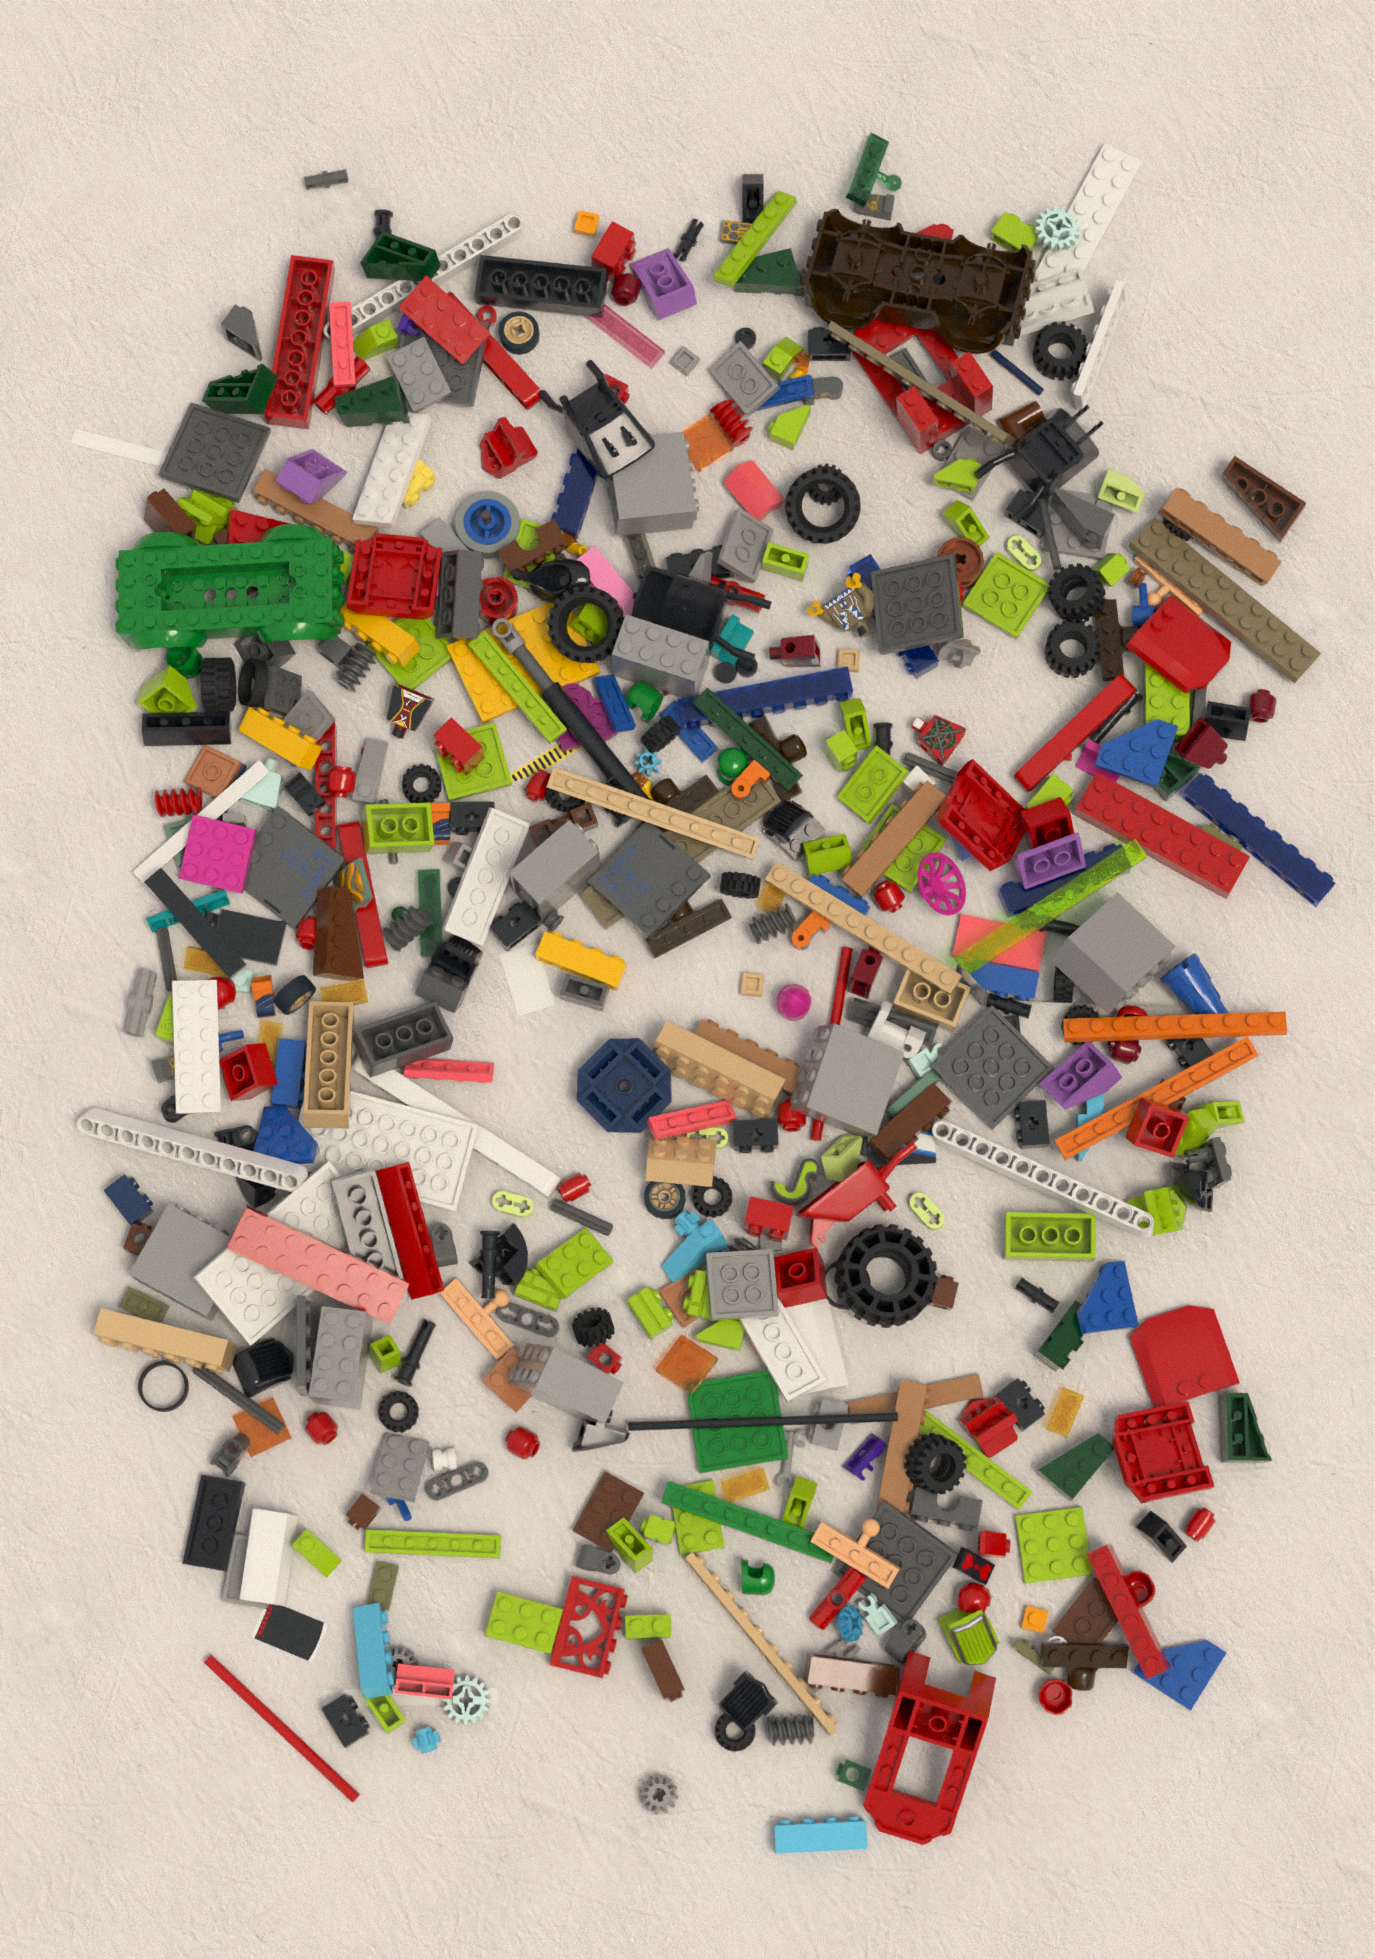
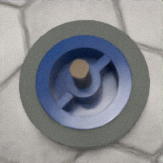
M482 491L469 496L463 501L456 513L455 527L458 538L469 551L483 552L482 558L491 559L500 557L497 550L515 541L520 528V518L516 506L509 498L498 492Z

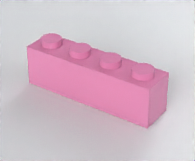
M593 546L577 559L589 568L590 583L588 586L609 593L618 601V605L623 609V617L625 618V615L631 616L635 601L632 598L634 592L598 549Z

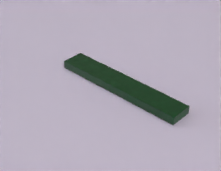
M708 687L694 700L692 705L752 760L757 761L771 774V777L787 792L803 777L793 765Z

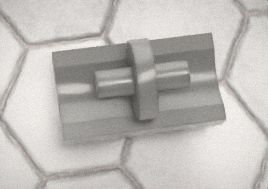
M963 639L960 642L951 640L940 643V648L937 650L936 655L938 658L953 661L954 666L961 669L964 665L970 666L974 657L980 654L981 650L980 647L972 645L971 640Z

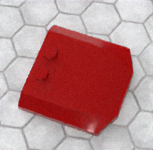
M380 533L372 535V539L362 542L361 539L356 540L346 602L347 608L357 614L418 620L432 617L438 587L442 548L438 546L437 549L428 544V540L422 537Z
M1170 596L1135 633L1126 647L1186 694L1193 689H1205L1226 666L1230 659L1231 641L1174 596Z
M974 759L968 761L958 771L936 815L937 822L989 871L1011 861L1025 832L1020 811L1025 809Z
M1188 1305L1148 1318L1129 1336L1153 1408L1181 1403L1240 1383L1217 1316L1212 1308Z
M1188 1401L1120 1414L1115 1417L1112 1444L1124 1483L1140 1503L1195 1493L1215 1487L1209 1466H1204L1192 1428V1424L1195 1421Z

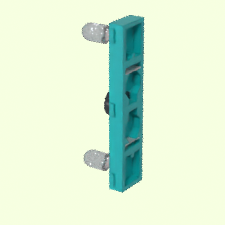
M210 886L213 894L191 902L202 914H205V911L210 912L230 905L226 891H220V888ZM154 902L148 904L151 916L146 919L152 933L158 928L180 923L169 910L159 913Z

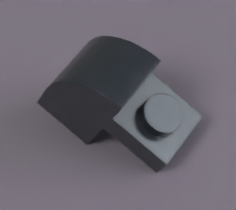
M298 772L283 785L309 816L313 815L326 803L301 772Z

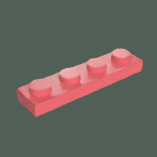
M351 302L329 303L334 387L356 386Z
M425 1058L405 1065L404 1077L414 1079L428 1078L434 1080H456L458 1082L492 1083L494 1075V1063Z
M725 1100L649 1117L647 1124L654 1140L730 1124L737 1117L731 1103Z

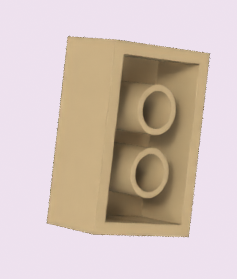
M907 969L892 1008L939 1024V1027L954 1032L971 987L959 982L950 996Z
M650 1135L645 1181L712 1187L716 1141L706 1138L691 1139L685 1136L654 1140L653 1135Z

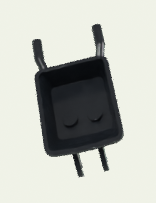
M589 360L586 362V366L595 376L598 383L571 400L566 395L559 398L561 405L556 404L546 390H541L539 396L549 409L563 414L565 431L596 472L602 478H608L649 453L655 447V442L623 401L611 389L604 374L594 361Z
M1088 404L1073 417L1062 408L1053 410L1017 439L1012 446L1006 448L1004 454L989 460L974 472V476L977 479H981L995 466L1007 461L1030 487L1034 494L1025 505L1011 515L1014 522L1019 521L1029 513L1039 498L1046 499L1050 497L1055 488H1061L1098 457L1099 450L1090 436L1104 423L1100 421L1086 433L1076 422L1090 408Z
M648 567L644 573H639L638 578L641 579L638 591L632 595L635 601L631 616L709 641V648L715 641L733 656L750 662L754 661L756 654L733 647L718 635V631L728 600L748 602L770 610L772 601L754 595L729 592L724 581L715 585L686 574L658 567Z

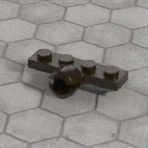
M1116 599L1105 600V603L1101 604L1102 610H1097L1096 627L1098 639L1101 642L1099 655L1102 682L1113 681L1120 674L1124 675L1122 654L1132 652L1126 645L1140 629L1138 625L1121 626L1119 624Z
M762 716L748 724L791 765L806 757L807 750L802 739L798 735L792 734L783 740H778L766 716ZM771 777L782 801H788L803 793L798 782L787 792Z
M707 774L684 791L679 790L671 778L661 780L651 789V796L657 803L689 814L720 793ZM645 821L640 823L637 826V828L639 829L645 823ZM656 826V827H657L658 829H660L663 833H665V832L668 830V829H665V828Z
M722 899L698 911L693 910L687 901L669 919L670 925L657 932L651 939L647 937L644 940L654 959L730 920L732 916Z
M1042 1642L1039 1665L1042 1667H1068L1067 1684L1075 1690L1089 1691L1094 1687L1095 1675L1098 1669L1127 1668L1129 1646L1127 1644Z

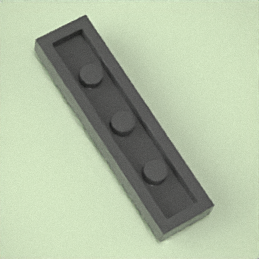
M854 998L848 1020L871 1027L881 1006ZM890 1009L886 1018L887 1021L909 1030L913 1026L926 1032L922 1044L932 1046L939 1024Z

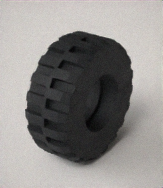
M882 1224L874 1225L871 1229L865 1228L860 1231L858 1235L854 1236L840 1253L841 1255L835 1266L837 1270L834 1275V1282L838 1285L836 1291L838 1297H842L845 1301L843 1306L846 1310L851 1309L855 1313L854 1317L859 1321L863 1318L867 1321L868 1325L875 1326L879 1324L882 1328H890L892 1325L901 1326L917 1317L932 1299L935 1292L934 1287L937 1285L938 1276L935 1275L937 1264L936 1261L931 1259L933 1255L931 1249L924 1247L922 1244L924 1240L920 1236L916 1238L911 1235V1230L907 1228L900 1230L898 1225L890 1224L888 1227H884ZM885 1257L898 1263L905 1274L906 1283L904 1288L899 1293L893 1295L883 1294L875 1290L869 1283L866 1275V1268L870 1261L874 1258Z

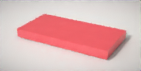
M961 914L952 957L974 962L975 958L1039 971L1047 932H1039L1035 929Z

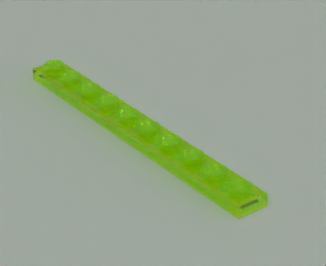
M1136 839L1132 840L956 956L955 961L971 975L1147 859L1148 856Z

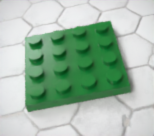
M768 1370L686 1384L691 1420L782 1416L778 1389ZM784 1426L693 1429L700 1474L789 1459Z

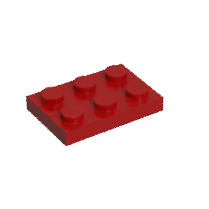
M231 509L228 513L226 544L260 542L265 532L269 529L290 523Z

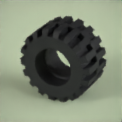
M1064 321L1061 322V325H1058L1057 322H1052V327L1046 325L1044 330H1040L1033 348V361L1037 363L1036 368L1038 371L1043 370L1042 375L1045 377L1048 374L1052 380L1055 377H1059V381H1062L1065 376L1067 379H1070L1073 373L1075 375L1078 374L1081 363H1085L1088 343H1085L1086 336L1081 335L1082 330L1080 328L1074 329V324L1070 323V326H1068ZM1055 343H1062L1071 349L1072 355L1065 359H1058L1050 354L1048 348Z
M1077 563V566L1074 567L1073 564H1069V568L1066 569L1063 566L1060 568V573H1054V580L1050 579L1048 598L1056 613L1063 620L1066 618L1068 622H1071V619H1076V623H1080L1081 620L1087 622L1089 617H1096L1097 610L1101 611L1103 608L1101 604L1105 603L1106 600L1104 597L1106 595L1104 586L1097 573L1087 565L1083 567L1082 564ZM1076 587L1087 588L1081 598L1077 600L1066 599L1072 589Z
M1071 619L1069 623L1067 620H1064L1061 625L1058 623L1055 625L1054 630L1050 631L1045 646L1046 662H1050L1049 667L1052 670L1054 668L1057 670L1056 674L1064 673L1066 678H1069L1070 675H1073V678H1078L1079 674L1084 676L1088 670L1091 671L1094 668L1101 648L1099 646L1101 642L1100 639H1097V631L1093 632V627L1090 624L1085 626V621L1082 620L1080 623H1076V619ZM1069 639L1077 640L1084 646L1085 653L1078 658H1070L1061 651L1060 644Z
M204 658L200 677L201 699L204 710L206 712H233L236 705V672L232 658Z
M929 1433V1436L924 1434L921 1435V1439H915V1444L913 1446L910 1445L908 1448L910 1452L905 1455L907 1462L904 1463V1468L908 1470L905 1473L907 1477L911 1478L910 1481L923 1490L935 1495L938 1493L941 1495L946 1494V1490L949 1492L954 1490L953 1486H958L961 1483L959 1479L961 1477L964 1478L965 1473H963V1469L967 1467V1464L964 1463L967 1459L966 1455L963 1454L964 1450L962 1447L943 1435ZM941 1454L940 1465L934 1472L930 1473V1465L933 1459Z

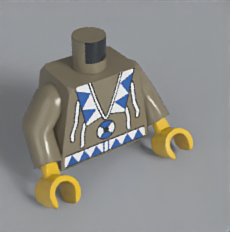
M854 573L853 580L850 576L846 579V586L848 588L823 605L824 608H821L818 600L812 601V606L817 609L808 606L807 613L810 616L818 615L822 620L844 632L856 629L858 635L862 638L871 633V629L866 621L875 616L874 593L864 582H860V574Z

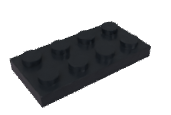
M201 1475L182 1564L227 1572L245 1482Z

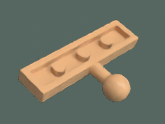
M1139 555L1134 559V562L1161 586L1156 593L1148 594V605H1155L1156 609L1159 608L1162 598L1169 593L1198 616L1205 611V609Z
M458 1278L445 1287V1291L440 1292L443 1298L497 1360L501 1359L511 1347L515 1346L489 1315L497 1307H504L509 1303L510 1297L505 1290H496V1298L492 1299L484 1308Z
M867 1519L863 1522V1533L858 1542L828 1523L821 1522L810 1542L886 1588L890 1587L900 1567L866 1547L869 1539L876 1536L880 1531V1525L876 1520Z

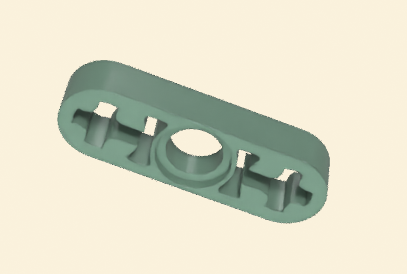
M931 1070L886 1110L887 1114L893 1119L932 1083L936 1085L941 1078Z

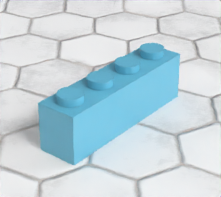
M380 1603L353 1608L361 1691L366 1699L393 1694L392 1685H395V1677L393 1671H390L393 1657L391 1651H388L391 1637L389 1630H386V1624L389 1623L387 1610H383Z
M847 1817V1822H838V1818H824V1823H815V1819L801 1820L802 1824L792 1825V1820L779 1821V1825L774 1826L776 1854L868 1849L866 1821H861V1817Z

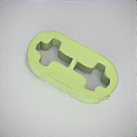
M1013 536L1008 540L1007 552L1026 570L1030 572L1037 571L1041 564L1039 553L1021 536ZM1013 542L1015 544L1021 543L1020 549L1023 552H1021L1017 548L1013 550ZM1025 555H1026L1029 559L1035 558V559H1036V560H1035V565H1033V564L1028 565V564H1027L1028 559L1025 557Z
M708 1128L695 1131L699 1132V1136L706 1137V1139L716 1137V1133H721V1137H725V1140H721L720 1144H716V1149H722L728 1143V1134L722 1128ZM694 1132L687 1133L686 1137L694 1136Z
M500 1191L492 1198L494 1208L505 1214L526 1218L534 1211L532 1201L521 1195ZM505 1196L506 1201L512 1204H504L503 1207H499V1203L496 1200ZM523 1202H527V1206L530 1209L525 1210L524 1213H521L519 1207L514 1206L515 1204L522 1205Z
M919 1192L912 1195L909 1206L913 1213L927 1228L931 1230L941 1228L944 1223V1215L924 1193ZM923 1198L925 1200L923 1205L927 1210L924 1211L920 1206L916 1208L914 1206L916 1203L914 1199L921 1200ZM928 1212H930L932 1216H939L938 1225L936 1223H929L931 1218L927 1214Z

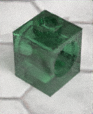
M846 1759L844 1764L839 1763L835 1775L839 1777L838 1782L864 1791L872 1769ZM849 1768H855L858 1771L859 1777L856 1781H849L846 1778V1771Z

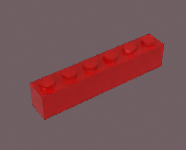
M405 1162L377 1170L376 1175L389 1218V1225L394 1236L395 1247L399 1254L401 1268L405 1279L410 1283L407 1290L411 1300L445 1291L410 1163Z
M1106 1544L1086 1554L1146 1679L1170 1669L1171 1666L1112 1544Z

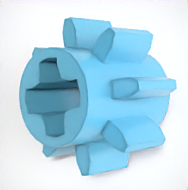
M646 749L642 755L637 753L640 761L634 762L635 767H640L639 775L644 772L650 777L652 772H659L656 765H660L661 760L656 759V751L652 754ZM644 761H652V765L647 764L644 766Z
M686 1210L674 1220L677 1224L675 1231L681 1237L685 1234L689 1236L692 1231L700 1227L698 1223L701 1221V1218L694 1211L689 1214Z
M428 1727L415 1732L417 1738L412 1739L415 1750L420 1749L421 1754L438 1749L436 1743L441 1742L438 1731L433 1732L432 1727Z

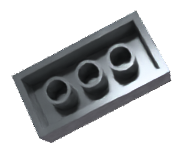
M458 549L441 553L436 639L452 641L477 639V635L480 632L478 616L481 611L480 592L483 588L481 571L484 568L483 552Z
M434 1001L356 1028L353 1043L371 1078L451 1050L454 1038L437 1002Z

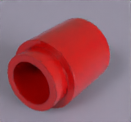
M542 769L534 772L524 788L526 792L525 797L535 803L537 800L542 801L545 797V792H548V789L545 788L551 774Z
M577 1173L561 1182L557 1189L566 1203L568 1201L573 1202L589 1193L588 1187L592 1185L586 1174L581 1176L580 1173Z
M1205 1507L1202 1510L1197 1508L1186 1523L1184 1533L1196 1542H1199L1201 1538L1204 1539L1216 1522L1213 1519L1214 1514Z

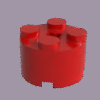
M504 577L484 579L482 581L483 588L480 592V618L492 625L498 619L509 620L514 618L518 611L519 601L513 583ZM493 599L496 601L500 599V602L493 603Z

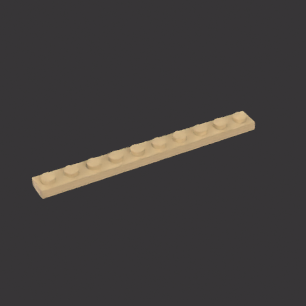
M553 767L547 784V788L754 859L761 839L557 767Z
M776 862L765 878V882L951 996L962 979L961 974L781 863Z
M691 1552L685 1557L687 1564L807 1710L813 1714V1717L829 1736L838 1729L835 1726L838 1723L830 1713L825 1714L820 1708L823 1706L821 1701L815 1695L811 1697L806 1691L808 1686L801 1677L797 1679L792 1674L794 1669L786 1659L782 1661L778 1657L779 1651L772 1642L767 1643L762 1636L765 1634L757 1624L753 1626L748 1620L750 1615L742 1606L740 1608L736 1606L733 1602L735 1600L733 1594L728 1589L725 1591L719 1585L721 1582L719 1577L713 1571L711 1573L708 1572L704 1567L707 1564L699 1554L695 1556Z

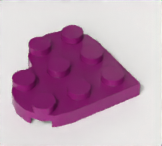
M576 683L562 686L563 690L567 692L604 741L612 739L618 734V732L614 733L600 699H593L589 690ZM568 729L559 737L562 752L581 748V745Z

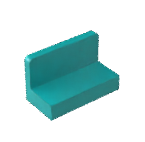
M732 614L719 636L733 647L744 650L754 631L741 624L740 618ZM716 642L711 649V656L721 662H730L735 666L739 659Z

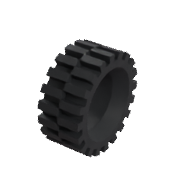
M824 467L811 469L795 479L785 499V513L788 523L792 526L794 532L799 534L801 538L816 544H829L845 537L854 528L861 511L860 495L855 484L840 471ZM819 484L833 486L841 493L844 500V512L841 518L835 524L827 527H820L810 523L802 510V500L805 493L811 487Z
M591 586L574 587L573 590L562 593L563 596L554 601V607L549 610L550 618L547 619V625H549L548 635L552 639L551 643L563 656L581 663H595L596 661L605 660L609 655L611 656L624 621V612L618 605V601L609 593ZM583 604L598 606L607 618L608 625L605 636L601 641L592 646L578 645L571 639L567 630V621L570 613L576 607Z

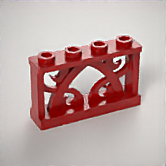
M575 1576L571 1577L550 1666L603 1679L604 1674H609L611 1662L608 1661L610 1652L614 1653L617 1639H613L615 1630H620L623 1617H619L621 1608H625L628 1595L624 1594L625 1589ZM583 1585L599 1589V1591H597L592 1599L580 1591L579 1587ZM604 1593L612 1594L615 1599L613 1607L606 1608L605 1603L607 1600H603L598 1605L596 1601L599 1596ZM586 1604L589 1606L583 1614L579 1615L576 1613L578 1605H581L583 1609ZM593 1610L600 1621L603 1632L594 1640L583 1645L581 1634L576 1628L570 1626V1622L586 1618ZM614 1613L610 1627L605 1615ZM569 1636H577L579 1647H575L576 1642L572 1644L568 1642ZM607 1639L605 1651L603 1652L598 1646ZM587 1652V1656L591 1661L592 1656L598 1654L600 1656L599 1665L595 1668L587 1667L583 1661V1653ZM578 1655L580 1667L561 1662L562 1656Z

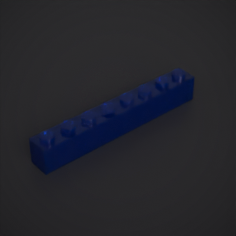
M847 666L713 693L743 719L750 716L752 718H760L765 713L770 712L781 714L786 709L791 708L802 710L807 705L812 704L823 706L828 704V701L833 700L844 702L849 700V697H852L853 687ZM699 695L678 699L682 729L688 728L689 731L700 729L703 725L715 726L692 705Z
M1199 773L1183 791L1181 797L1214 825L1218 826L1225 834L1238 838L1240 840L1239 844L1243 845L1242 847L1313 906L1317 907L1336 884L1333 882V877L1327 872H1321L1317 869V865L1313 860L1308 857L1305 859L1300 855V851L1293 844L1288 845L1282 840L1283 837L1277 831H1271L1265 826L1266 823L1260 817L1251 815L1248 812L1249 809L1243 803L1234 801L1231 798L1232 795L1227 790L1218 788L1210 776Z

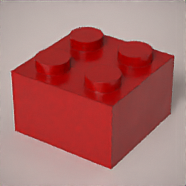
M612 221L591 255L592 267L607 268L608 280L614 283L616 276L624 274L627 261H631L636 254L634 232Z
M452 717L433 735L435 751L443 759L447 757L452 762L450 765L458 773L463 772L467 776L485 758L483 747Z
M1061 797L1020 811L1027 844L1030 849L1075 834L1070 811Z
M266 1043L246 1044L219 1059L231 1101L250 1100L278 1085Z
M1141 1097L1125 1138L1134 1146L1173 1158L1189 1116L1180 1109Z
M750 1196L744 1221V1231H747V1234L753 1237H760L761 1234L769 1236V1240L775 1242L787 1241L794 1206Z
M817 1247L774 1257L777 1294L784 1308L827 1299L824 1261Z

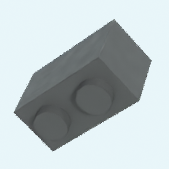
M430 965L423 973L415 995L430 1002L436 1001L438 1006L455 1013L462 1005L470 983L464 981L459 976H453L445 972L441 967Z
M566 973L560 997L561 1000L603 1012L609 993V986Z

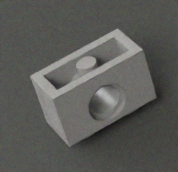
M822 1398L821 1404H816L814 1415L847 1414L849 1405ZM844 1423L834 1424V1427L830 1430L824 1429L821 1424L811 1425L808 1438L812 1439L811 1444L837 1451Z

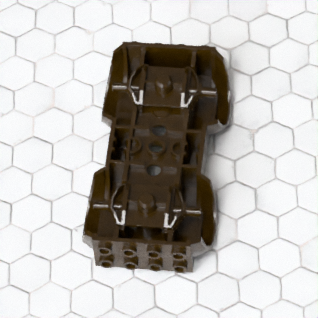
M834 208L827 212L824 211L822 219H818L816 228L818 235L817 238L814 237L812 240L811 250H813L812 256H808L806 263L808 272L807 275L803 274L801 287H803L802 297L805 298V305L814 308L817 315L825 322L830 324L833 321L844 329L855 330L868 326L874 320L936 331L951 347L966 353L970 351L971 354L988 353L1000 344L1014 346L1015 339L1020 338L1021 320L1024 321L1025 304L1029 302L1031 294L1030 284L1034 283L1036 274L1034 270L1036 260H1033V251H1030L1027 245L1022 244L1021 249L1017 251L995 250L996 245L992 243V247L991 243H988L987 248L974 244L961 234L950 240L904 231L901 223L898 222L895 226L889 228L870 226V220L867 219L866 223V219H863L862 224L844 217L839 209ZM900 267L904 270V273L900 277L893 276L891 273L892 269ZM921 271L924 273V276L915 278L913 273ZM937 275H942L946 281L942 285H937V283L933 282V278Z

